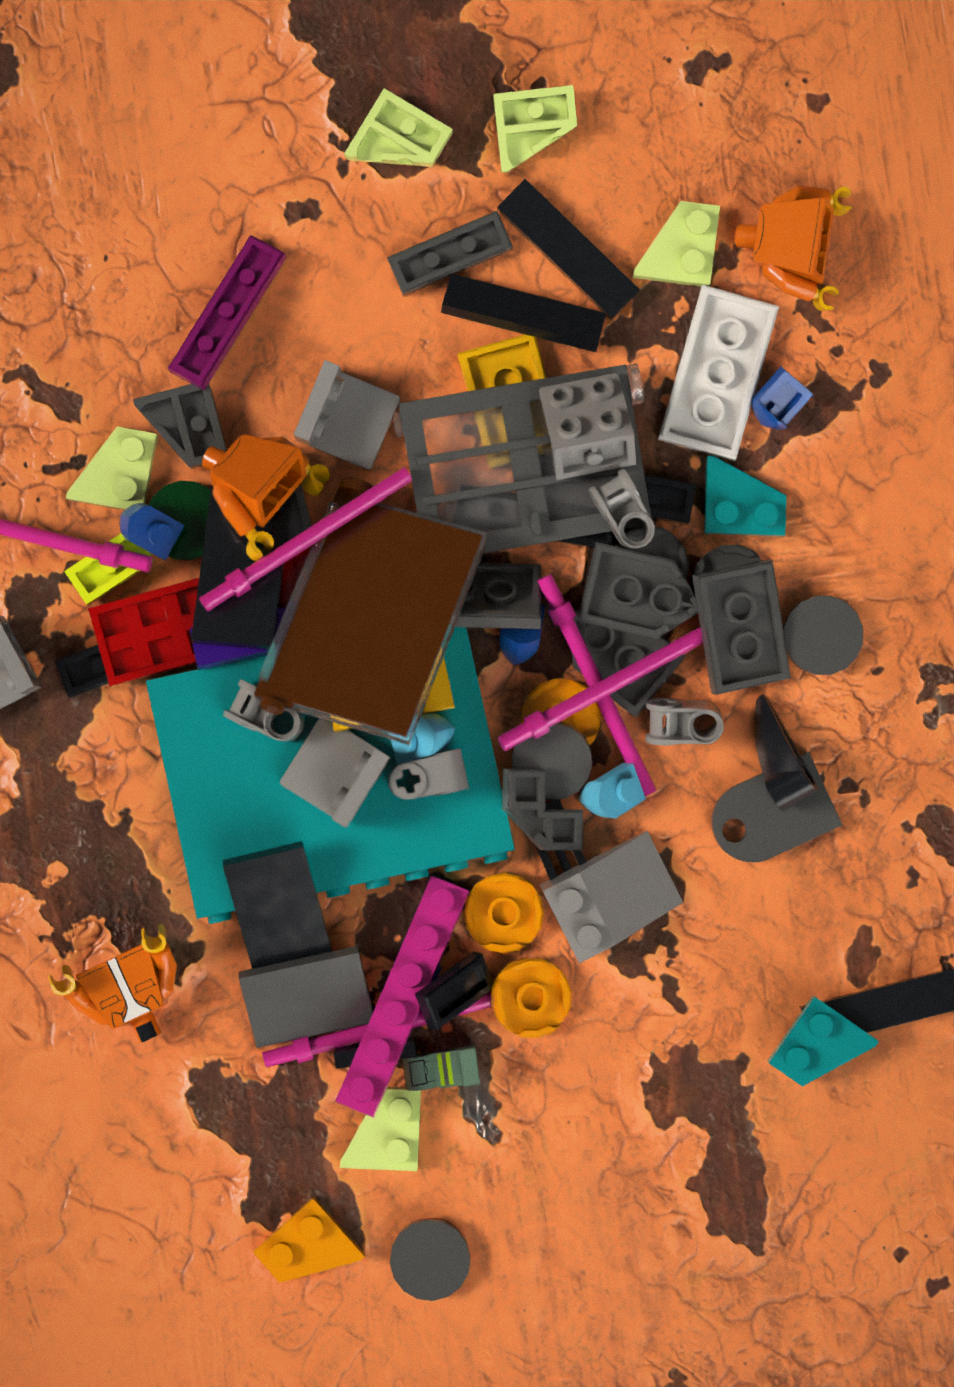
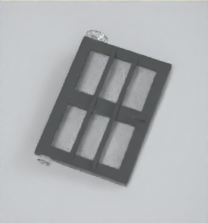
M625 364L399 403L400 412L393 413L392 416L396 437L404 436L418 517L483 535V542L478 554L611 532L609 524L594 504L588 488L592 486L598 488L618 477V471L622 469L627 472L633 481L641 501L651 517L632 406L644 403L638 364ZM617 373L634 432L636 465L556 480L551 441L539 389L541 387ZM620 489L615 493L609 495L607 497V500H610L615 496L619 495L620 493H622V490ZM630 519L626 522L624 529L641 527L644 524L638 519Z

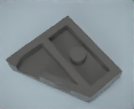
M210 383L205 391L189 384L133 399L136 408L190 469L202 466L203 456L211 446L227 451Z

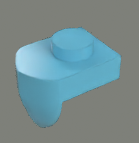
M428 713L416 716L407 739L389 734L397 764L442 752L450 744L455 727L446 718L438 714Z
M621 763L596 780L586 783L580 790L578 797L579 802L587 810L604 818H617L646 799L633 763Z

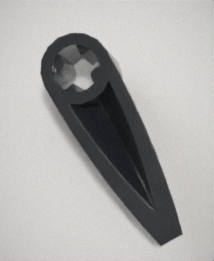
M762 694L756 700L755 744L765 777V786L775 804L782 811H785L818 791V787L767 696Z

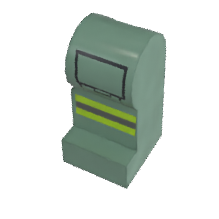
M475 1043L417 1053V1057L402 1059L407 1091L461 1085L465 1087L480 1084Z

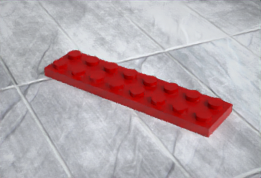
M324 543L310 546L285 562L279 608L300 603ZM199 578L88 608L109 686L113 687L196 663L190 628H193Z

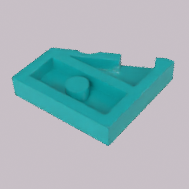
M707 456L704 534L784 537L787 495L715 456Z
M813 995L767 1062L800 1086H804L876 1047L879 1041Z

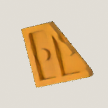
M315 1196L253 1251V1254L279 1283L355 1263L365 1257V1252Z

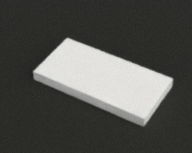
M706 285L701 286L658 440L731 461L736 460L779 306Z

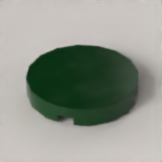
M177 481L165 485L153 495L149 506L185 525L168 555L175 560L191 561L202 558L211 490L197 482Z

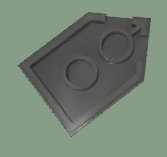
M595 543L577 621L657 639L698 613L696 596L675 560L603 543Z
M574 610L576 616L573 619L603 679L670 644L663 636L653 639L577 621L579 610ZM572 654L573 668L582 674ZM681 655L610 694L612 699L636 718L646 706V701L652 699L686 655Z

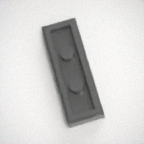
M495 211L387 257V260L402 295L406 296L446 279L451 274L460 273L513 250V246L498 211Z

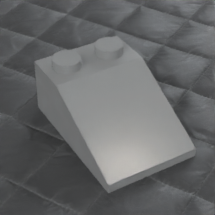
M648 831L587 860L586 863L558 875L551 881L548 880L540 884L579 963L615 946L683 903Z

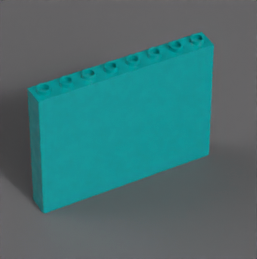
M450 627L442 646L455 707L430 714H438L446 718L455 727L450 744L442 752L461 748L469 789L415 799L396 797L388 786L390 772L398 766L389 733L369 727L349 730L350 732L389 755L391 759L346 828L332 820L330 815L280 784L281 778L320 716H326L331 719V716L294 706V708L301 712L305 726L299 738L291 742L272 739L222 716L225 710H230L240 690L239 680L242 679L256 687L260 680L268 682L279 653L146 680L197 919L207 917L209 924L232 919L231 912L235 911V907L224 873L223 860L303 841L316 892L326 891L327 898L351 893L349 886L365 883L366 890L390 885L389 877L405 874L406 881L428 877V869L444 865L445 872L465 869L469 867L468 860L483 857L485 864L508 859L507 851L515 850L508 816L502 809L503 793L467 627ZM289 712L277 715L274 721V728L280 735L287 734L293 729L294 718ZM408 769L402 770V778L396 779V784L398 787H405L407 793L413 792L412 785L418 783L417 775H410Z

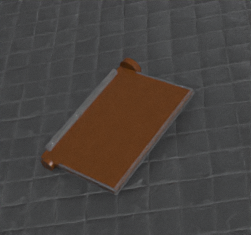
M354 477L343 478L333 502H329L323 518L372 488L373 485ZM377 503L313 544L258 676L260 681L254 696L257 700H261L259 706L263 710L276 715H281L284 708L410 745L489 540L488 533Z

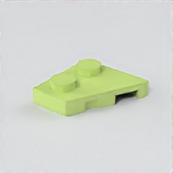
M573 85L493 94L501 173L509 172L577 127Z
M384 88L345 151L344 156L350 161L433 167L453 134V129Z
M680 201L634 269L633 278L698 287L702 285L710 286L720 206Z
M117 426L68 490L66 499L125 510L137 503L146 504L158 435L156 433Z
M387 1087L375 1118L367 1115L363 1118L340 1160V1168L417 1171L421 1090L407 1091L404 1087Z

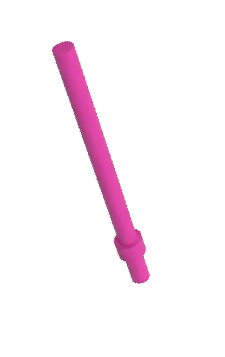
M403 467L244 570L240 571L238 568L224 577L225 582L199 598L201 604L209 612L234 595L237 598L251 590L250 585L410 483L412 477L409 472Z
M0 518V535L97 559L101 565L116 569L121 565L149 572L152 566L153 559L151 556L124 550L123 545L108 541L100 544Z
M552 574L540 578L537 582L550 607V610L547 612L554 626L559 625L588 687H591L602 681L603 678L573 619L576 614L570 601L565 602ZM611 695L602 698L596 703L625 762L633 763L644 795L647 796L655 792L657 789Z
M701 627L543 713L536 711L523 718L524 723L497 737L500 746L504 751H507L531 737L536 740L550 732L549 727L702 645Z
M491 991L457 1016L492 1007ZM421 1009L413 1028L427 1025ZM368 1024L310 1039L308 1036L292 1040L293 1044L264 1051L262 1055L265 1066L267 1068L293 1060L301 1063L313 1060L315 1054L360 1043Z

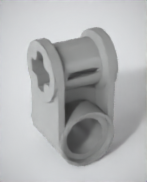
M624 469L618 471V477L598 488L594 486L588 488V492L598 511L607 521L621 545L636 549L646 546L652 540L655 531L653 520L644 507L633 481ZM620 489L622 490V493H620L619 495L615 496L610 500H607V497L609 495L615 493ZM630 519H638L644 524L645 534L638 542H633L625 536L624 526Z
M242 679L239 680L240 690L230 710H225L222 716L275 740L291 742L299 738L305 726L304 718L300 711L296 708H284L283 712H289L293 716L294 726L289 733L280 735L274 728V721L277 715L263 710L259 706L261 699L254 696L257 687Z
M654 698L646 701V708L650 710V732L646 734L645 741L649 744L663 746L711 744L718 740L723 733L724 725L721 712L717 705L711 701L678 700L673 698ZM708 714L715 718V723L709 729L701 730L694 726L695 719L700 715ZM663 715H666L665 728H662Z
M461 748L437 753L424 759L396 766L390 772L388 778V786L391 792L401 799H415L469 789ZM408 769L410 775H417L418 783L412 785L413 792L407 793L405 787H398L396 784V779L402 778V770Z

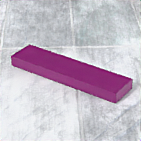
M252 235L249 236L168 367L170 373L205 391L286 260L284 252Z

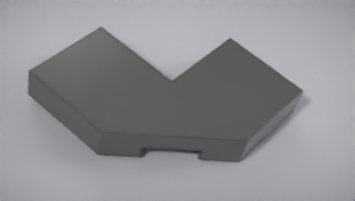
M503 769L502 809L538 849L583 850V810L545 809L546 769Z

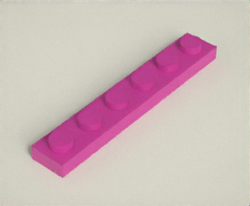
M431 876L335 1100L337 1103L375 1118L420 1011L415 993L432 982L469 895L468 890Z

